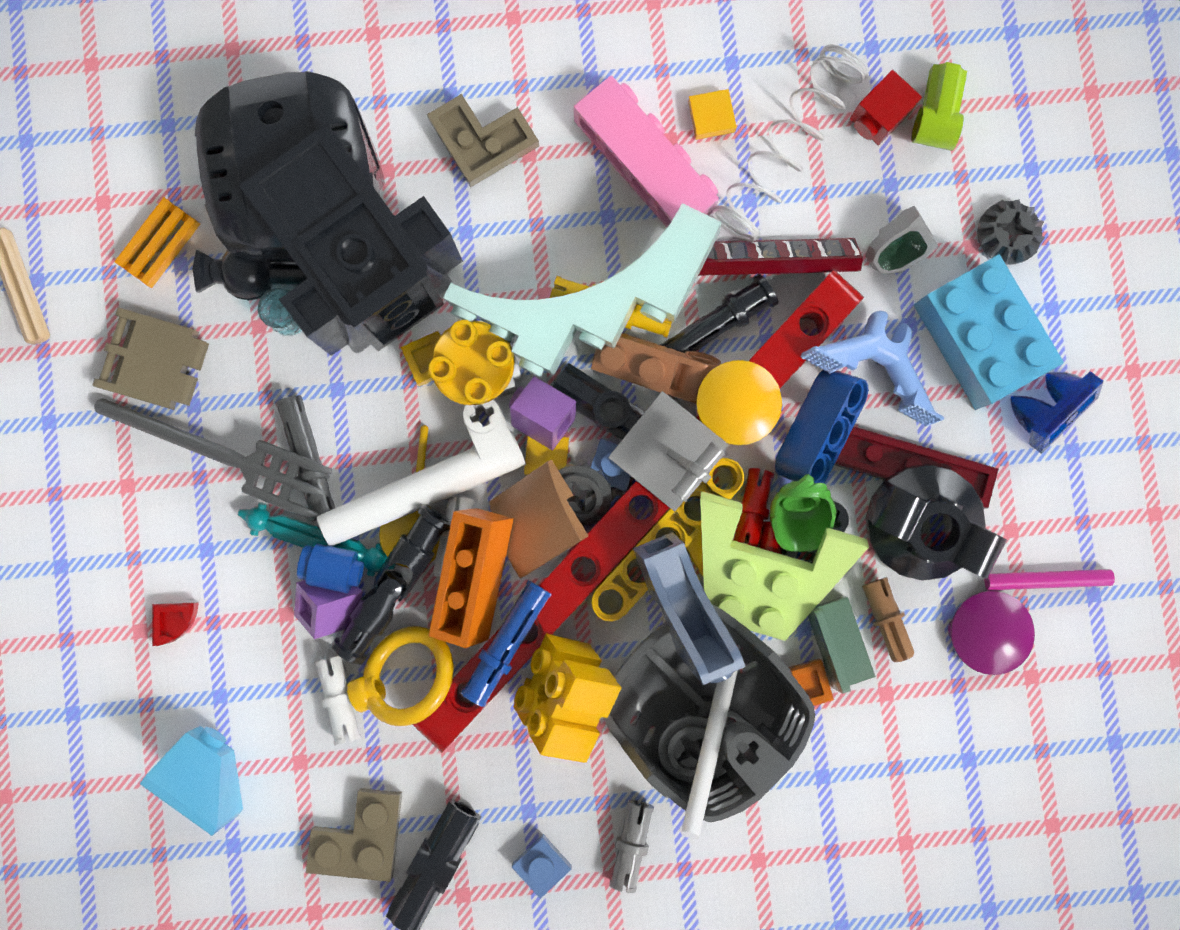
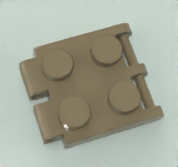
M117 307L115 316L119 317L111 343H106L103 350L107 352V356L99 379L94 378L92 386L172 410L175 409L176 403L190 406L198 378L186 375L188 367L201 371L209 343L197 339L199 332L194 329ZM127 320H130L131 323L123 347H120L119 344ZM118 355L119 360L111 383L107 382L115 357Z

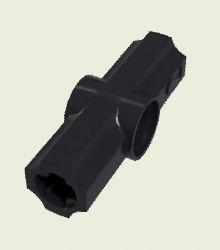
M570 363L562 370L553 385V388L576 401L577 412L593 421L601 430L610 432L621 440L624 439L645 413V411L629 402L622 393L612 391ZM607 402L619 404L623 410L622 418L616 422L605 421L599 413L602 405Z
M450 799L430 837L424 839L406 871L408 876L404 884L400 887L388 908L389 911L386 917L392 922L393 926L400 930H420L440 893L444 894L462 860L460 856L466 845L470 842L482 817L470 806Z

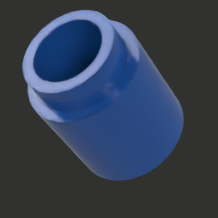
M319 543L314 547L305 545L298 561L297 578L306 580V584L310 586L349 593L352 586L358 587L361 582L364 562L358 561V552Z

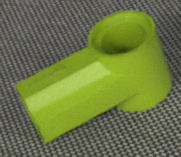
M950 62L933 64L929 70L923 105L917 113L912 129V143L949 151L955 149L963 128L964 115L960 113L968 72L961 68L960 64Z

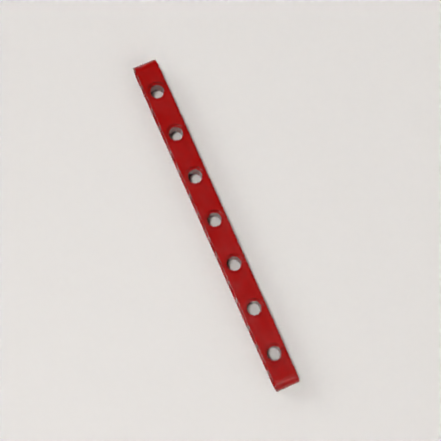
M833 270L752 356L749 362L766 369L776 380L780 389L806 361L801 358V354L814 346L819 347L863 300L864 296L839 273ZM809 318L813 320L817 325V335L809 336L803 333L799 325L800 319ZM638 481L631 486L588 533L589 536L580 541L539 585L552 595L548 598L534 622L538 628V636L533 641H523L509 664L512 666V669L508 675H502L487 700V704L533 656L534 652L540 648L545 635H552L670 508ZM637 496L647 498L652 505L650 516L643 520L636 519L629 511V502ZM578 557H589L594 561L596 572L590 580L580 581L572 574V564ZM500 628L452 679L447 696L436 711L423 721L413 724L441 753L485 708L475 703H465L458 695V687L461 683L469 681L481 661L478 658L482 649L487 651Z

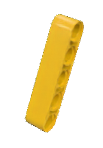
M720 459L709 473L711 479L706 484L701 482L689 498L695 497L700 499L701 491L731 500L743 485V469L739 463L732 459ZM718 467H724L732 473L733 484L727 490L720 489L713 483V472ZM683 501L676 511L669 508L633 548L654 540L658 531L665 527L674 530L677 537L684 542L687 548L702 531L701 519L699 521L689 519L684 512L685 502ZM633 548L598 585L592 594L591 603L593 611L604 621L612 622L621 619L648 591L645 580L639 583L633 582L627 575L628 564L633 559H636ZM605 590H616L621 594L622 605L616 612L606 613L599 607V596Z

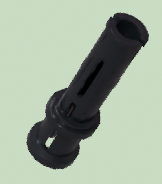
M757 274L753 277L751 284L734 295L732 293L725 295L724 299L721 300L722 305L660 345L683 353L697 351L734 326H746L749 324V318L767 306L773 308L778 305V298L768 281L761 274Z

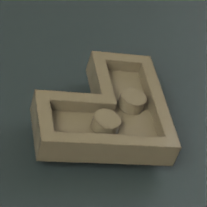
M462 94L427 114L431 125L470 188L539 147L538 138L518 107L485 127L481 126Z
M360 788L357 793L353 830L314 826L310 832L306 873L390 882L394 873L402 792Z

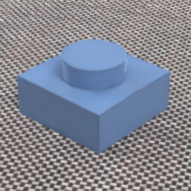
M600 439L590 468L596 471L602 470L604 478L608 483H611L612 488L626 492L631 476L608 458L618 444Z
M543 834L512 863V868L541 899L572 870V865Z

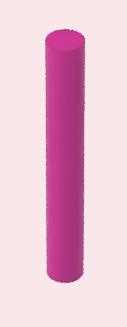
M1111 569L989 574L987 579L984 578L986 590L1113 586L1115 582L1114 572Z

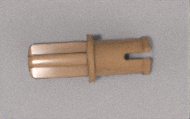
M884 577L862 585L875 621L872 622L873 626H879L891 660L893 662H902L912 658L914 649L902 621L905 613L904 611L900 612L895 602L888 578Z

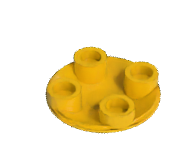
M459 320L445 330L433 346L429 374L441 393L454 402L463 405H481L497 398L511 381L515 365L514 354L511 352L512 347L507 340L489 332L490 324L482 321L472 320L470 322L468 320Z
M735 360L720 364L706 375L698 390L697 411L700 422L728 444L747 445L761 440L772 431L781 414L782 397L776 380L766 369L749 361Z

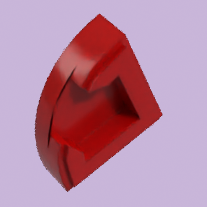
M199 602L152 604V646L169 644L181 638L193 625L198 613Z

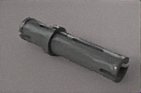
M294 395L278 400L275 404L283 423L290 451L322 464L305 412L302 396ZM300 467L297 479L325 491L324 496L303 492L308 509L316 511L318 513L317 516L335 509L327 479L330 477L329 474ZM310 517L311 521H316L317 517Z

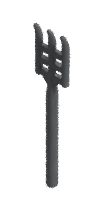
M101 398L96 401L94 409L100 415L225 465L241 469L246 480L241 488L243 493L295 514L313 518L317 517L318 513L290 501L289 498L292 489L318 496H324L325 494L324 490L296 478L300 467L325 474H331V468L263 440L257 441L255 453L245 457L235 450L107 399ZM266 454L273 456L269 467L263 465ZM283 460L290 462L286 474L279 472ZM259 475L266 477L262 489L256 487ZM276 482L282 484L279 496L273 494Z

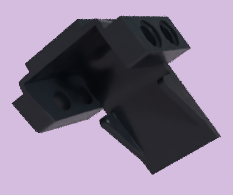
M328 123L238 185L307 277L305 281L278 300L306 337L332 356L347 344L355 353L362 352L370 345L379 352L444 305L439 295L444 293L450 283H452L447 273L463 262L451 233L424 196L394 216Z

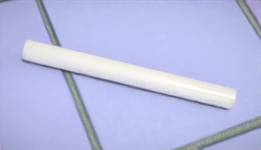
M737 671L733 672L732 676L727 680L716 684L681 834L690 839H699Z

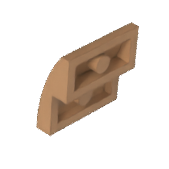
M552 460L547 461L489 501L491 512L514 518L507 556L520 579L589 536L567 502L574 495Z

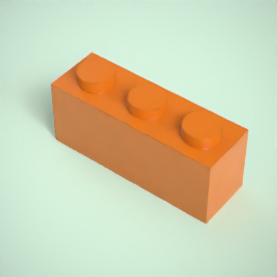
M478 508L453 511L429 637L463 648H469L489 640L514 518Z

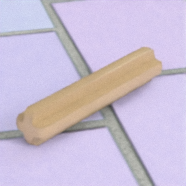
M0 228L1 279L24 341L31 345L40 344L50 338L49 330L14 236L10 230Z

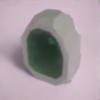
M912 206L903 210L896 219L879 230V235L869 244L865 256L873 269L884 274L903 272L927 258L939 246L917 208Z

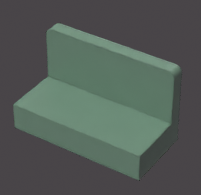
M843 596L817 605L808 615L832 688L844 694L851 691L850 685L876 677L848 597Z

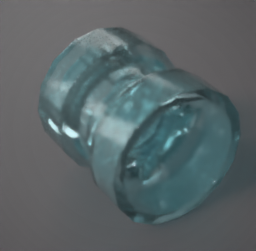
M273 288L267 290L258 302L260 319L268 327L283 336L299 334L302 330L278 300L290 290Z

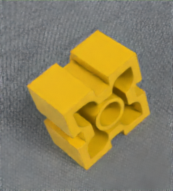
M546 634L540 648L534 652L531 659L532 679L526 678L524 684L518 688L515 694L513 707L523 725L528 727L529 736L540 755L587 763L600 735L597 729L598 722L601 717L608 718L622 688L609 669L599 667L602 660L589 643Z

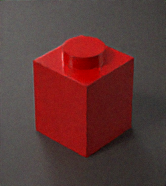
M892 69L857 105L850 120L854 123L856 131L863 138L873 140L879 146L914 110L922 96Z

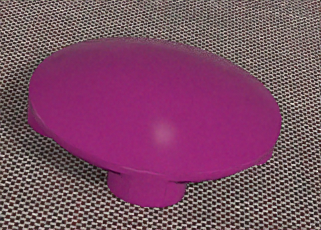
M998 591L980 592L969 597L960 605L948 625V634L959 658L971 669L988 675L1005 674L1022 665L1031 653L1035 639L1033 620L1026 607L1013 596Z

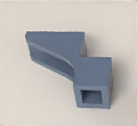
M671 532L633 548L649 594L662 609L677 653L702 685L709 682L718 683L725 681L732 676L733 672L744 668L745 664L742 655L703 590L684 542Z

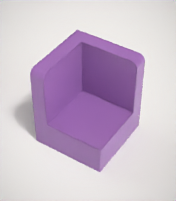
M306 580L296 582L294 616L313 639L345 630L351 621L350 614L362 598L363 592L355 586L351 587L349 593H342L307 585Z

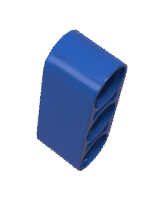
M824 370L819 372L775 460V472L777 475L791 481H799L806 474H809L814 478L815 483L826 482L867 400L869 389L866 380L840 371H835L831 374Z

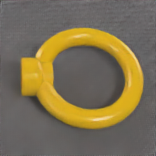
M420 626L404 627L386 636L370 654L363 676L350 681L347 685L348 697L354 709L360 713L370 710L377 719L392 726H409L429 717L444 701L452 683L454 665L447 643L429 637L430 629ZM410 643L423 644L432 651L436 661V676L430 691L419 703L412 707L397 709L389 706L383 700L386 697V689L383 681L380 679L384 663L396 649Z

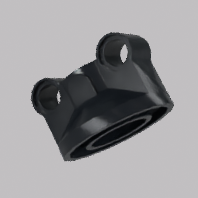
M931 464L905 467L886 478L872 495L865 518L868 541L879 560L899 575L921 581L945 578L961 568L987 579L1007 542V539L985 528L983 503L972 484L951 469ZM934 514H948L952 522V528L948 537L938 546H925L921 539L923 523Z

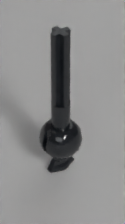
M196 250L192 267L195 291L197 293L215 284H223L228 293L238 299L248 301L263 298L269 294L273 285H299L307 279L295 261H251L235 257L228 250H226L222 259H213L203 252Z

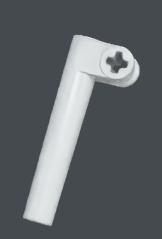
M492 400L481 405H466L464 407V422L475 447L317 516L318 524L328 545L334 546L418 511L423 504L430 506L525 466L526 463L512 431L509 430L496 401ZM484 411L486 416H490L489 425L483 427L477 421L478 412Z

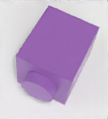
M535 376L525 388L520 386L514 392L509 402L511 426L552 451L575 421L576 401Z

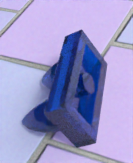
M1091 371L1083 378L1067 372H1048L1045 375L1046 387L1051 398L1057 403L1055 406L1033 397L1011 396V407L1020 425L1030 433L1029 445L1042 454L1099 398L1104 380Z

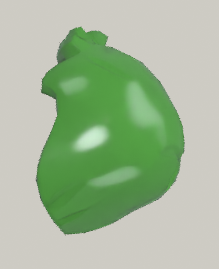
M806 474L799 481H793L781 487L780 491L774 496L770 506V522L778 544L787 551L795 552L818 550L826 528L833 529L837 514L830 490L827 489L826 484L815 483L814 478L809 474Z

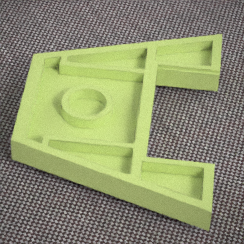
M701 491L704 591L711 604L724 610L750 631L786 641L869 548L868 539L826 528L813 563H809L734 541L732 539L742 513L743 504Z

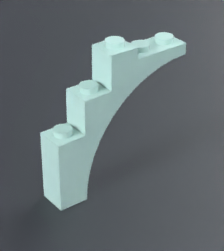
M682 203L669 226L640 258L604 282L579 292L539 300H513L472 292L450 283L443 299L453 306L451 314L470 322L472 320L475 321L477 318L491 325L489 332L510 343L513 337L518 338L511 352L521 359L518 364L519 367L541 377L543 371L554 375L576 331L581 332L579 340L596 349L602 350L604 344L614 349L636 304L642 306L640 313L656 322L663 323L665 318L675 322L720 233L721 222Z

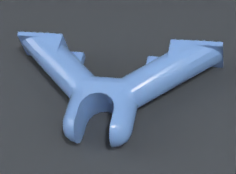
M875 311L869 316L863 335L820 347L814 346L801 354L802 359H805L807 362L809 361L829 374L844 366L855 370L857 369L858 362L872 359L885 367L894 385L893 393L901 399L898 408L900 413L911 417L913 420L915 419L925 426L944 420L942 415L935 412L907 356L912 337L911 328L906 323L901 324L895 330L890 340L885 332L888 314L885 311Z

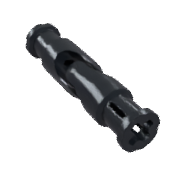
M424 504L418 509L419 518L408 534L401 535L375 576L374 588L358 601L350 614L351 621L341 637H336L332 641L331 648L344 660L359 665L365 662L367 659L365 652L375 637L381 636L393 619V609L396 600L398 599L400 602L407 597L433 558V548L443 533L450 531L451 521L436 509ZM396 563L406 565L412 571L413 576L407 584L399 572L386 571L388 567ZM360 632H362V634L360 635V637L358 638V640L355 641V639H356V637L358 636V634H359Z

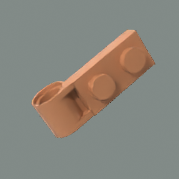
M622 333L614 349L604 344L602 350H595L591 369L660 393L663 391L667 395L697 403V394L703 379L712 369L719 366L721 361L706 353L697 351L683 353Z

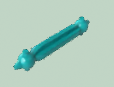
M259 502L258 507L239 509L238 516L245 520L247 526L251 529V535L258 536L259 531L266 529L274 538L302 548L305 545L314 547L317 543L328 545L320 527L283 514L271 516L266 509V503ZM350 538L333 546L358 552V561L364 562V566L368 570L367 575L371 577L375 576V573L379 571L387 558L380 543H376L374 548L367 549L360 541ZM396 564L388 567L387 570H394Z

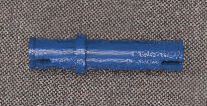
M529 580L487 651L482 649L478 656L481 660L465 688L460 692L465 698L481 707L486 706L487 700L502 675L509 674L512 666L509 665L529 633L548 598L552 595Z

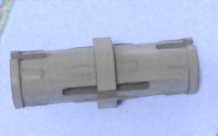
M628 800L622 835L616 838L615 848L618 849L612 880H610L609 884L611 888L621 892L624 885L626 893L636 892L642 856H646L649 846L646 843L651 815L654 811L653 805L641 801L640 806L637 805V800Z

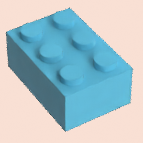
M1000 254L927 294L913 305L975 410L995 403L1064 363Z

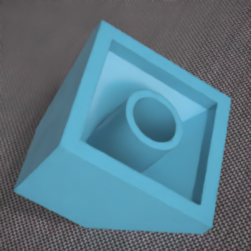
M199 726L186 732L140 782V785L211 836L238 817L243 810L234 750L225 744L226 738L211 727L203 728Z

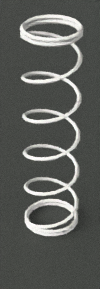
M833 44L823 47L819 54L820 58L813 61L810 67V76L815 88L798 89L792 92L789 98L790 109L796 120H777L771 123L768 129L769 139L776 153L759 151L751 154L747 160L748 170L757 185L749 183L730 185L726 191L730 207L718 205L713 209L712 215L714 219L720 221L721 227L733 236L747 242H753L761 234L753 222L738 212L733 206L730 199V192L733 188L737 186L754 188L764 192L774 201L782 203V199L775 193L765 189L754 175L751 168L753 157L762 154L781 158L796 171H803V167L799 163L784 156L775 145L772 138L774 126L779 123L796 124L801 126L813 138L820 141L824 140L821 132L808 124L802 123L793 108L795 95L803 91L817 92L833 107L841 110L845 109V104L839 98L821 90L814 78L816 64L821 62L827 71L846 83L858 84L862 83L866 78V66L849 49ZM825 52H836L849 60L833 56L826 57ZM829 60L840 61L852 66L861 73V77H852L844 74L835 68ZM829 98L835 100V101H836L837 103H839L840 105L834 103V102H833L832 100H830ZM720 213H724L740 222L751 234H747L731 225Z

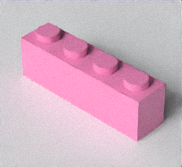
M611 75L574 105V122L666 228L673 220L682 203L708 216L712 213L719 201L717 196L718 190L715 184L705 174L699 176L690 165L691 159L687 152L679 144L674 146L664 136L665 130L660 121L653 114L649 113L646 115L637 105V96L626 83L620 85Z

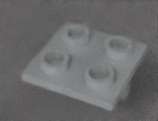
M662 391L608 458L673 511H676L683 501L687 502V499L701 482L706 484L711 479L710 471L721 457L726 454L724 451L729 444Z

